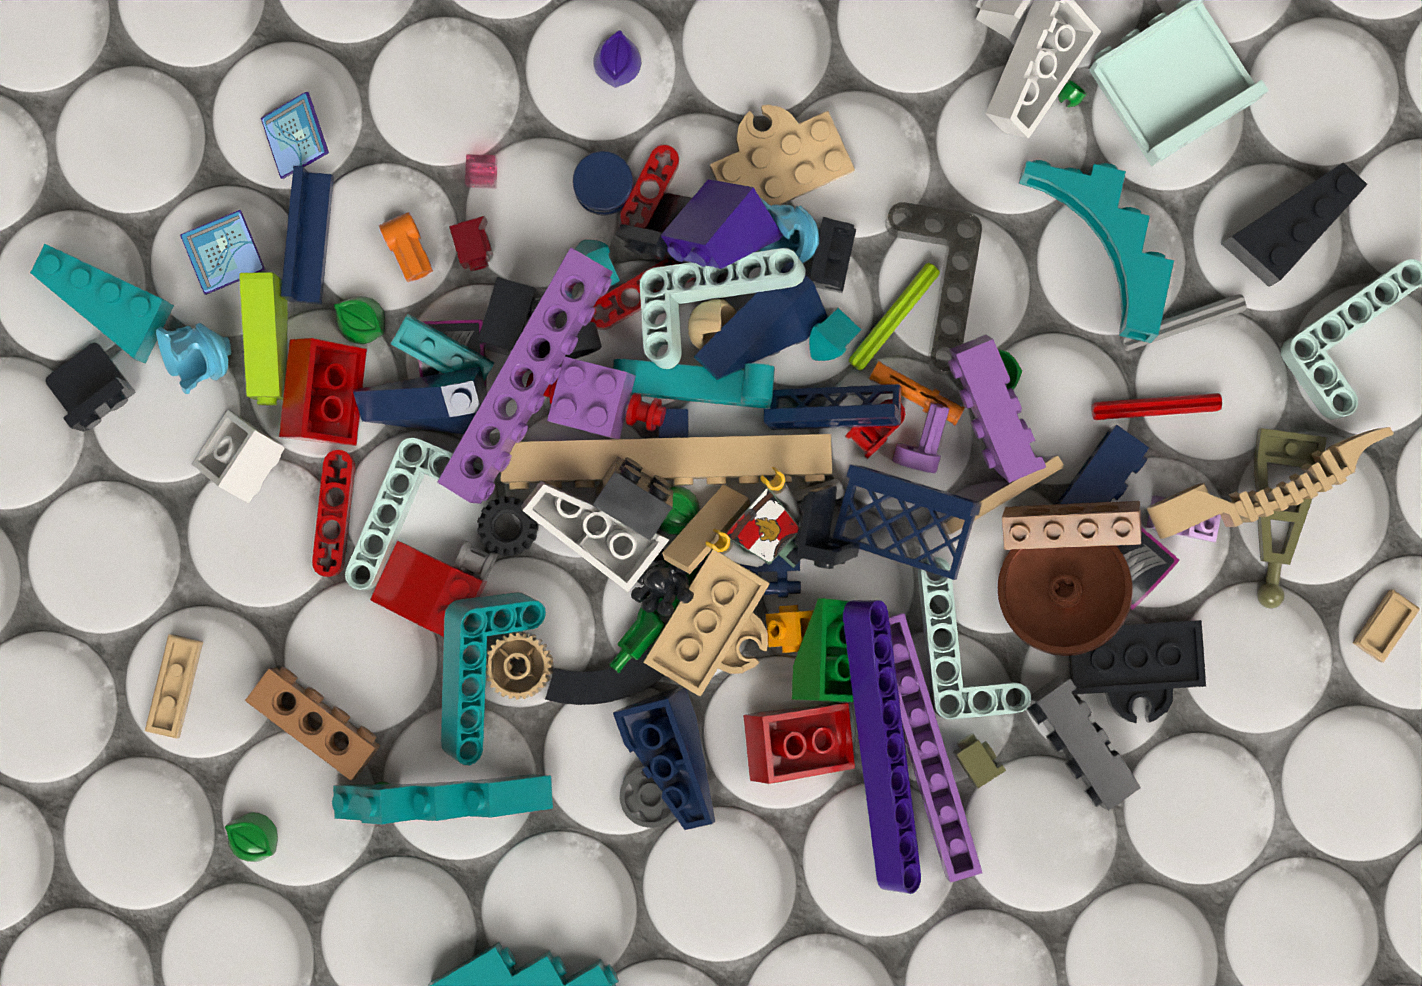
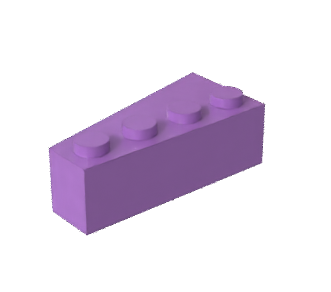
M985 334L949 349L952 359L948 360V364L954 378L960 377L964 388L959 391L966 409L971 408L975 419L971 421V425L978 439L983 438L986 449L982 450V454L988 468H994L1009 483L1046 468L1043 457L1037 456L1030 446V443L1036 441L1031 428H1028L1024 419H1019L1017 415L1021 413L1022 407L1013 389H1007L1006 383L1010 382V378L994 339Z

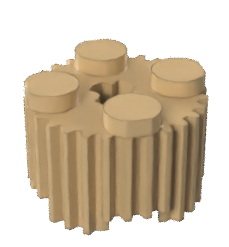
M523 632L510 633L509 635L502 636L503 639H497L496 644L490 646L492 650L487 651L489 656L486 657V661H488V664H486V668H488L486 675H489L487 681L492 683L490 687H495V692H501L502 697L508 695L509 699L515 697L516 700L522 697L526 699L541 692V688L546 687V682L551 679L549 675L553 674L551 670L554 666L553 657L550 654L551 651L546 650L547 644L542 645V639L536 640V635L530 636V633ZM514 658L517 660L523 658L526 661L524 664L527 668L525 673L522 671L518 672V674L514 673L515 665L512 662Z

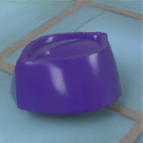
M618 30L615 34L604 40L599 45L593 58L596 74L614 88L625 85L635 79L642 65L638 48L621 30Z

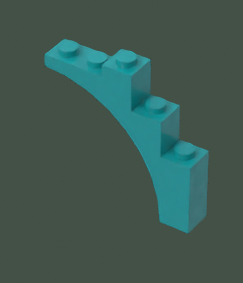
M1043 160L1027 161L1021 172L1019 184L1042 191L1067 205L1088 224L1102 242L1111 259L1120 289L1121 320L1119 336L1152 343L1159 335L1174 260L1167 259L1164 254L1150 251L1142 253L1150 215L1141 214L1139 209L1133 207L1118 208L1126 171L1119 170L1110 163H1100L1098 165L1093 164L1089 173L1085 175L1076 168L1060 169L1051 167L1050 163Z
M528 774L479 780L414 784L333 785L332 807L334 809V819L360 820L362 823L382 825L410 820L441 821L468 816L492 818L553 809L551 775Z
M497 942L431 981L428 986H616L619 979L610 964L605 966L601 959L566 979L564 975L568 971L565 964L558 955L554 957L550 950L515 970L513 966L516 965V960L508 947L502 948L500 942Z

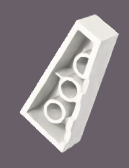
M1074 0L1033 1L986 111V115L1004 133L1024 138L1031 136L1101 31Z
M540 481L521 505V509L627 592L630 591L669 541L666 536L658 532L655 533L650 541L593 506L592 503L543 481Z

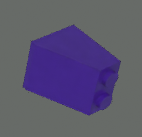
M710 179L704 183L661 234V237L668 246L669 254L677 261H688L702 267L710 266L722 269L778 241L783 236L754 187Z

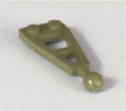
M1264 428L1258 429L1254 454L1256 492L1269 487L1267 463L1299 468L1306 463L1314 465L1316 462L1311 454L1317 450L1325 452L1327 437ZM1303 499L1304 502L1296 506L1295 512L1273 511L1274 514L1268 517H1258L1260 561L1268 562L1266 583L1259 588L1257 598L1259 603L1266 608H1277L1284 601V591L1279 585L1282 564H1291L1312 499ZM1271 520L1291 522L1281 554L1272 552Z

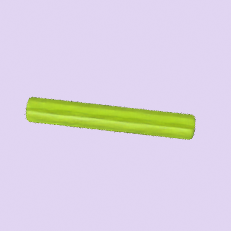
M929 262L924 265L849 358V363L860 371L865 368L940 275L937 267Z

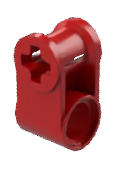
M893 399L884 400L880 404H893ZM901 403V424H902L903 421L905 420V415H906V413H905V408H904V406H903L902 403ZM900 425L853 427L845 437L852 439L865 452L864 457L868 459L888 440V437ZM861 432H862L872 443H870V442L861 434Z

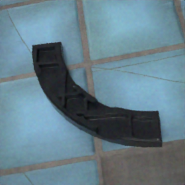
M655 641L638 660L634 658L629 660L620 673L612 667L604 670L583 672L555 667L545 700L562 704L595 705L617 701L647 689L665 676L643 663Z

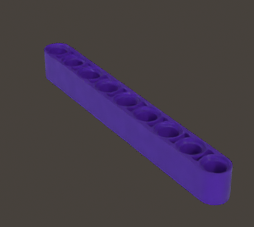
M850 600L846 603L843 610V622L876 879L879 887L883 890L913 894L918 890L921 883V868L888 610L885 603L881 600Z

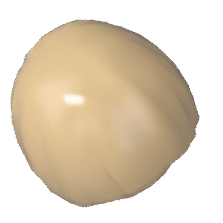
M717 298L704 301L696 306L688 319V335L692 343L701 350L737 313L735 308L726 300Z

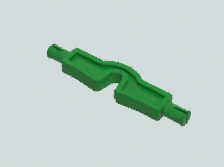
M695 568L691 574H686L689 586L700 568ZM677 596L672 603V605L674 606V610L680 602L677 599ZM640 608L637 620L618 642V646L622 649L609 663L618 673H620L631 657L638 660L662 632L665 623L658 617L659 612L657 609L652 613H647Z

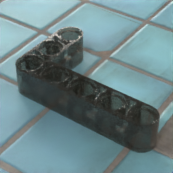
M899 202L890 208L885 220V227L892 236L946 246L928 353V366L930 370L938 375H946L951 373V369L949 366L943 367L937 363L936 353L945 351L951 355L949 349L959 346L964 342L982 234V224L978 217L970 213ZM897 213L905 214L909 219V225L905 227L897 226L893 221V215ZM936 219L940 222L941 231L930 232L925 226V221ZM961 224L969 225L973 230V237H962L957 231V226ZM955 256L964 257L968 262V268L965 270L956 269L952 264V258ZM951 287L959 289L963 295L962 301H951L947 297V289ZM945 319L953 320L957 325V332L955 334L945 333L942 330L941 322Z

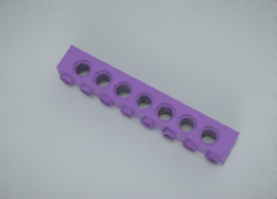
M570 247L437 483L469 503L481 504L482 501H486L491 496L495 488L493 482L499 471H504L510 463L512 457L510 452L515 443H519L526 435L528 425L526 424L532 413H537L542 407L545 400L543 394L548 385L553 384L559 377L561 362L565 355H570L578 343L576 336L583 325L586 326L591 321L595 312L593 306L597 299L608 291L612 282L610 277L613 272ZM578 283H583L584 292L582 296L574 299L572 296L573 287ZM566 312L567 322L562 328L558 329L555 324L556 317L560 313ZM548 341L550 343V352L546 357L541 358L539 347L543 342ZM531 370L534 376L533 382L530 386L525 387L522 382L523 375ZM514 399L517 404V410L509 417L506 413V405L510 400ZM497 428L500 432V440L493 446L490 443L489 437L490 433ZM480 457L484 466L482 472L477 475L473 470V464Z
M905 613L890 616L889 622L904 741L944 874L951 883L983 872Z

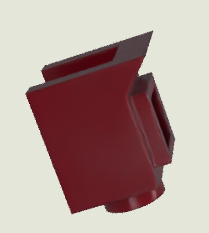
M485 216L449 226L459 262L464 269L469 268L470 271H478L489 266V256L493 255L487 232L485 231L488 224Z

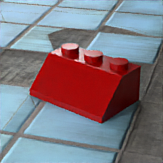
M314 338L290 339L279 437L356 446L360 413L353 391L354 389L363 388L367 349Z

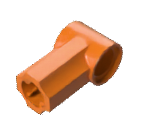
M409 212L379 225L384 240L390 251L394 252L407 282L419 280L433 272L426 252L420 243V233Z

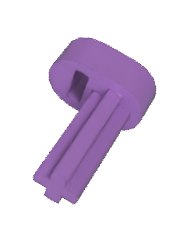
M930 403L918 447L902 443L896 444L892 461L912 469L936 473L941 458L937 451L950 408L938 403Z

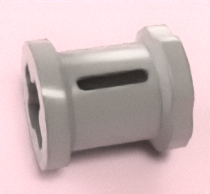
M465 541L454 567L458 569L463 567L480 575V579L485 581L494 566L497 554L494 552L488 554L473 547L471 542Z

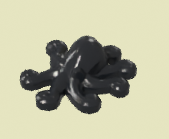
M662 549L653 560L658 565L645 570L637 580L639 584L644 586L642 588L635 587L631 592V597L636 602L641 603V608L645 612L652 613L657 609L662 616L668 617L674 611L672 603L676 596L680 602L686 604L692 601L694 593L689 590L687 572L664 560L662 554L664 549ZM705 558L698 564L696 568H700L704 564Z

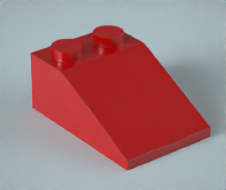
M397 541L370 601L444 637V618L448 606L456 600L480 597L487 581Z
M849 703L770 710L743 715L750 781L772 784L855 769Z

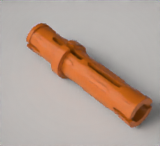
M878 361L869 377V380H873L880 385L900 384L901 396L923 407L922 411L928 413L930 403H938L949 407L946 420L954 426L965 409L964 406H960L940 395V391L936 388L932 391L884 365L881 361Z

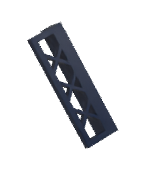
M294 165L281 296L289 302L322 305L334 176L332 174L308 172L303 166Z
M900 384L773 390L770 409H764V423L771 430L901 425ZM880 394H893V404L872 405V402ZM850 395H857L863 401L861 405L839 406ZM830 396L838 397L835 400H833ZM806 397L802 402L798 399ZM816 397H825L831 403L827 407H807ZM793 398L799 405L796 408H779V399Z

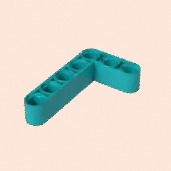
M613 360V369L636 376L631 396L634 393H639L642 397L751 408H770L772 402L775 367L771 365L747 363L745 364L744 371L740 370L716 380L702 366L677 364L673 368L662 369L651 361Z
M522 592L456 600L446 609L444 618L441 747L446 754L463 765L470 766L475 764L483 752L487 636L538 628L545 620L546 609L544 605Z

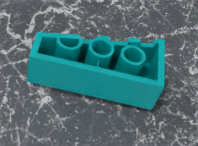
M44 244L30 274L127 354L145 364L157 342L156 330L159 327H164L174 305L164 299L47 244Z

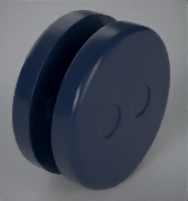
M599 151L591 153L584 157L574 170L572 183L576 198L584 209L596 215L607 216L621 211L634 188L633 176L629 165L620 156L611 152Z

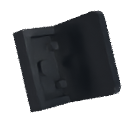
M666 193L647 229L621 223L615 235L626 242L624 246L626 249L635 254L642 255L645 253L658 260L665 258L677 261L669 254L668 246L661 237V234L692 198Z
M97 343L88 345L48 375L45 380L49 389L68 413L63 417L65 422L71 429L82 432L96 427L102 421L101 418L109 412L124 406L128 402V398L136 393L102 346Z
M832 485L810 490L804 496L801 503V513L804 514L802 527L799 528L795 540L798 547L797 557L814 561V566L824 569H833L835 565L845 564L846 561L858 557L860 546L858 543L829 537L837 494V487Z

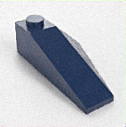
M787 263L781 269V273L789 272L793 268L794 263ZM805 275L803 281L797 286L757 292L721 328V331H718L694 358L716 380H719L744 369L747 363H754L767 356L771 357L787 347L806 341L810 337L813 327L817 323L822 324L828 318L815 284Z
M474 367L354 389L353 394L362 422L465 434L485 399L487 390L481 368Z
M682 687L662 692L613 712L624 745L630 753L634 751L645 768L642 770L647 778L652 777L662 791V799L683 829L688 830L715 823L697 717L687 689Z

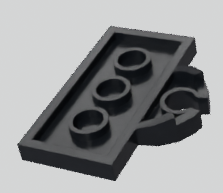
M1201 620L1122 625L1119 631L1102 646L1083 654L1069 656L1071 680L1076 686L1072 694L1105 693L1108 705L1113 712L1122 719L1132 723H1137V716L1133 713L1132 703L1139 697L1144 698L1148 703V710L1144 716L1146 722L1150 723L1168 712L1173 702V689L1207 687Z

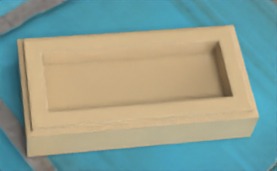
M1389 590L1353 644L1377 661L1384 663L1420 608L1395 590Z

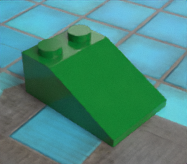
M818 598L793 664L792 700L854 702L843 622V610L849 601Z

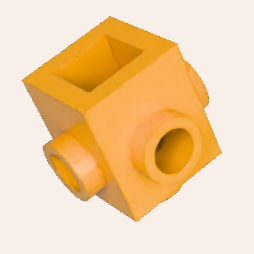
M798 605L778 606L779 613L766 614L768 647L782 646V653L798 652L814 610L799 611Z

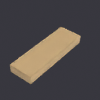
M723 484L663 551L664 560L691 574L712 550L707 547L705 542L708 541L715 544L719 539L718 534L713 529L716 528L726 533L751 505L749 498Z
M168 634L145 727L146 732L176 739L180 738L203 641Z

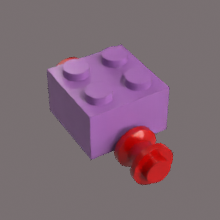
M564 357L559 377L553 384L548 385L543 396L549 397L551 404L547 421L614 439H620L625 416L627 425L633 426L637 421L646 423L647 430L654 431L656 426H662L666 407L662 406V400L654 398L651 403L643 402L642 396L639 393H634L630 399L635 375L569 357ZM533 373L529 375L526 387L532 384L534 379Z

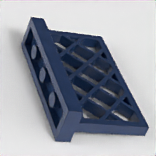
M850 464L846 476L849 478L833 538L858 543L861 550L956 580L975 516L979 515L982 503L862 465ZM857 486L867 489L873 501L861 509H858L853 499ZM875 492L883 494L884 496L878 499ZM893 497L898 500L903 512L888 519L881 503ZM906 502H909V503H912V504H915V505L912 506L911 508H908ZM876 506L883 523L869 530L861 514ZM921 507L928 508L934 522L919 529L911 513ZM851 508L853 513L849 515V511ZM937 512L944 513L947 515L939 518ZM906 516L914 533L899 540L892 523ZM856 517L864 534L854 539L843 536L846 522ZM951 517L965 520L961 534L950 539L942 522ZM937 525L945 543L930 550L922 533ZM886 527L894 544L882 549L877 546L872 534ZM917 537L925 553L913 559L907 556L902 544ZM867 538L869 544L861 542V540ZM958 541L957 548L955 549L953 543ZM947 546L953 556L950 570L939 567L933 556L934 553ZM897 547L900 554L892 552L891 550ZM928 558L930 564L922 562L921 560Z

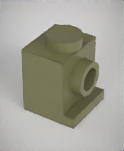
M973 733L956 743L959 748L954 750L953 754L975 787L980 788L1006 771L1002 764L998 762L996 764L993 763V760L997 757L987 741L981 744Z

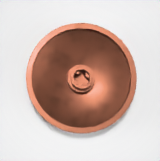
M1116 545L1011 549L1002 564L998 577V600L1003 616L1010 628L1029 646L1052 655H1079L1102 646L1122 627L1132 604L1133 584L1131 573L1125 557Z

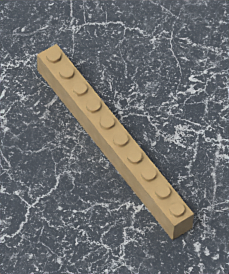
M831 434L516 442L510 452L512 455L511 461L506 469L501 472V482L509 484L510 490L529 489V483H540V481L558 489L562 488V483L575 482V488H594L595 482H601L617 456L623 460L628 457L636 461L643 467L642 472L652 478L654 475H657L664 480H674V485L676 486L693 485V479H706L707 485L726 484V478H739V484H757L762 475L764 477H772V480L774 479L775 471L772 467H776L784 475L786 483H791L792 477L805 476V482H825V476L832 474Z

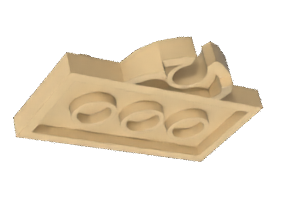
M772 105L761 106L762 114L771 121V128L764 132L756 130L753 126L754 115L749 111L738 126L736 137L738 152L710 164L716 181L754 187L759 197L771 206L787 203L855 171L829 111L798 124L791 113L781 107Z
M712 549L689 586V590L694 593V598L686 604L679 602L643 663L700 697L717 669L730 674H739L754 668L759 664V661L754 656L746 657L742 655L739 647L744 640L752 639L758 643L760 650L767 651L768 632L762 619L753 610L770 583Z

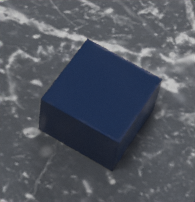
M666 409L662 426H659V438H689L688 409Z

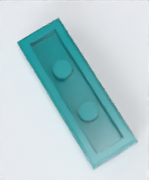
M409 314L406 315L391 342V345L442 373L480 367L485 381L495 363Z

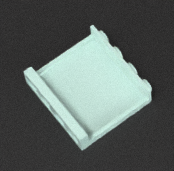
M1204 0L1180 1L1175 6L1176 11L1168 16L1165 12L1157 15L1149 21L1150 27L1141 33L1138 29L1133 30L1121 39L1123 44L1117 48L1112 49L1111 46H1108L1094 56L1096 61L1089 69L1151 167L1255 103L1269 91L1262 80L1256 84L1254 83L1203 5Z

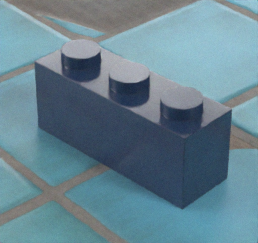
M1120 426L1110 427L1056 504L1111 502L1113 498L1117 501L1129 486L1125 483L1132 472L1137 474L1146 463L1148 458L1144 454L1149 447Z

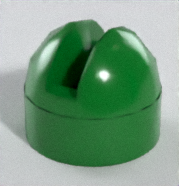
M1068 80L1058 94V100L1062 103L1065 99H1068L1066 107H1075L1082 102L1087 93L1075 82Z

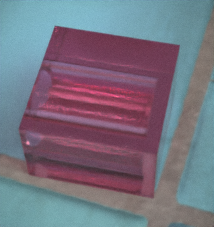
M466 154L465 184L467 188L496 189L498 164L496 155Z

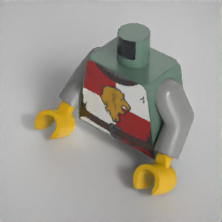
M772 467L775 471L773 480L768 481L763 475L760 478L768 488L759 495L726 533L716 528L713 529L718 534L719 539L715 544L706 541L707 547L742 565L754 567L762 566L764 563L770 565L778 555L793 568L802 558L797 557L798 547L792 539L797 535L800 528L798 525L802 518L796 497L786 484L784 475L776 467Z

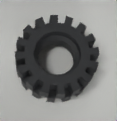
M511 496L498 497L499 499L491 500L486 507H483L481 516L477 520V523H479L477 532L481 537V542L491 552L503 556L519 555L526 549L528 550L532 542L536 540L539 524L521 509L524 501ZM503 514H514L520 521V531L512 539H503L496 532V521Z

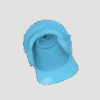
M760 198L783 236L778 241L758 251L788 248L795 252L802 263L809 260L815 254L819 245V231L813 217L802 206H796L795 210L791 205L775 204L771 206Z
M201 323L196 324V328L186 326L177 328L172 332L166 331L162 327L156 330L158 345L165 367L171 376L179 375L181 378L179 384L185 394H190V391L197 387L198 382L211 378L217 381L227 373L228 355H231V344L228 337L217 334Z

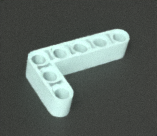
M779 248L754 252L722 269L710 266L702 267L696 263L689 262L647 270L640 279L643 348L645 354L662 369L673 368L679 363L682 354L679 304L794 287L800 284L805 277L803 263L793 250ZM786 263H794L793 268L789 272L781 273V269ZM761 267V271L756 277L748 278L751 270ZM729 272L724 282L716 283L720 274ZM696 277L694 285L685 288L687 280ZM660 282H664L663 288L659 292L653 293L655 286ZM666 313L665 320L660 324H655L657 317L660 314ZM663 345H668L667 352L662 356H657L659 348Z
M1408 259L1393 266L1283 343L1281 347L1283 361L1325 418L1331 420L1349 416L1356 411L1358 406L1356 393L1326 351L1422 285L1421 261ZM1402 269L1410 273V284L1403 280L1401 275ZM1376 287L1384 292V302L1376 298ZM1349 305L1357 309L1359 316L1357 321L1349 316ZM1322 324H1326L1331 328V339L1323 336L1321 332ZM1296 342L1301 343L1305 347L1306 354L1304 358L1296 354L1294 350ZM1315 369L1321 370L1324 374L1325 380L1322 385L1314 379ZM1335 395L1339 396L1343 401L1344 407L1341 412L1333 406Z
M407 438L400 443L346 568L345 578L349 586L354 589L368 590L377 585L424 474L439 480L441 475L437 471V463L442 458L447 457L451 459L453 453L417 438ZM413 445H419L422 449L421 458L416 462H409L407 459L408 449ZM474 462L473 470H480L482 472L483 466ZM406 475L409 479V487L406 491L398 493L394 488V482L397 477ZM392 505L396 509V518L391 523H385L381 517L382 510L386 506ZM378 535L383 540V548L379 553L373 554L368 544L372 537ZM361 566H366L370 571V579L365 584H360L356 579V571Z
M934 557L941 568L950 570V565L945 559ZM928 558L925 559L924 561H922V562H925V563L930 564ZM918 568L929 689L934 712L945 719H962L1014 714L1026 710L1031 703V694L1027 687L1020 683L1002 682L963 686L952 579L941 576L938 581H932L927 577L925 570ZM936 595L943 597L946 603V608L940 614L933 613L929 606L931 598ZM939 628L945 629L949 634V641L943 647L936 646L933 641V634ZM943 661L949 662L953 669L951 676L945 680H941L936 673L938 664ZM1017 688L1021 693V700L1016 706H1009L1006 701V694L1010 689ZM984 691L989 698L988 704L984 709L978 710L973 705V697L976 693ZM945 695H953L956 700V706L951 712L944 713L940 709V700Z

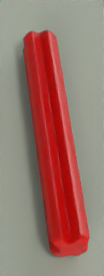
M1219 393L1102 401L1093 403L1091 411L1094 420L1215 412L1222 409V397Z

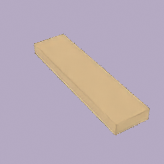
M1057 455L1046 461V468L1012 481L979 501L982 505L979 515L975 516L974 521L1062 469L1063 463ZM952 517L942 524L950 535L960 530L965 520Z

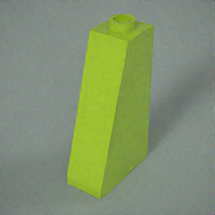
M273 272L240 273L247 397L257 400V405L274 406L277 405V400H283L287 368L288 301L281 296L282 279Z

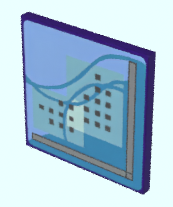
M309 92L302 93L261 118L280 179L293 174V165L306 167L329 154Z
M241 210L180 234L204 295L239 282L240 273H260L266 270Z

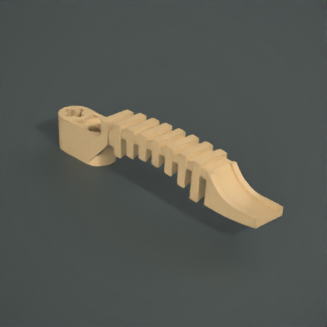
M1390 427L1377 428L1339 441L1326 448L1325 452L1317 450L1311 454L1316 462L1314 465L1309 463L1302 465L1301 469L1304 474L1298 475L1295 473L1289 476L1291 482L1285 483L1282 481L1276 484L1274 489L1267 487L1259 492L1252 490L1248 493L1247 491L1242 493L1236 491L1229 494L1232 501L1228 502L1210 495L1205 483H1200L1156 502L1146 509L1160 539L1175 535L1216 515H1221L1225 527H1237L1246 522H1254L1259 519L1258 517H1268L1274 514L1273 511H1284L1291 505H1298L1304 502L1303 499H1312L1318 496L1317 492H1327L1333 488L1332 485H1341L1346 482L1347 479L1345 477L1355 473L1356 464L1362 452L1373 443L1394 433Z

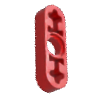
M660 145L651 152L630 197L621 211L620 218L622 224L630 225V219L627 215L629 213L634 215L639 208V203L634 202L635 198H637L642 204L652 207L650 210L645 206L643 207L641 219L644 222L642 224L637 222L634 226L644 229L648 228L679 167V156L673 147ZM665 154H669L670 162L673 164L672 166H664L661 177H666V180L663 181L659 176L655 175L659 168V161L656 158L658 156L663 158ZM649 170H652L655 174H650L648 172ZM652 181L659 186L660 190L656 197L646 198L641 194V186L645 182Z

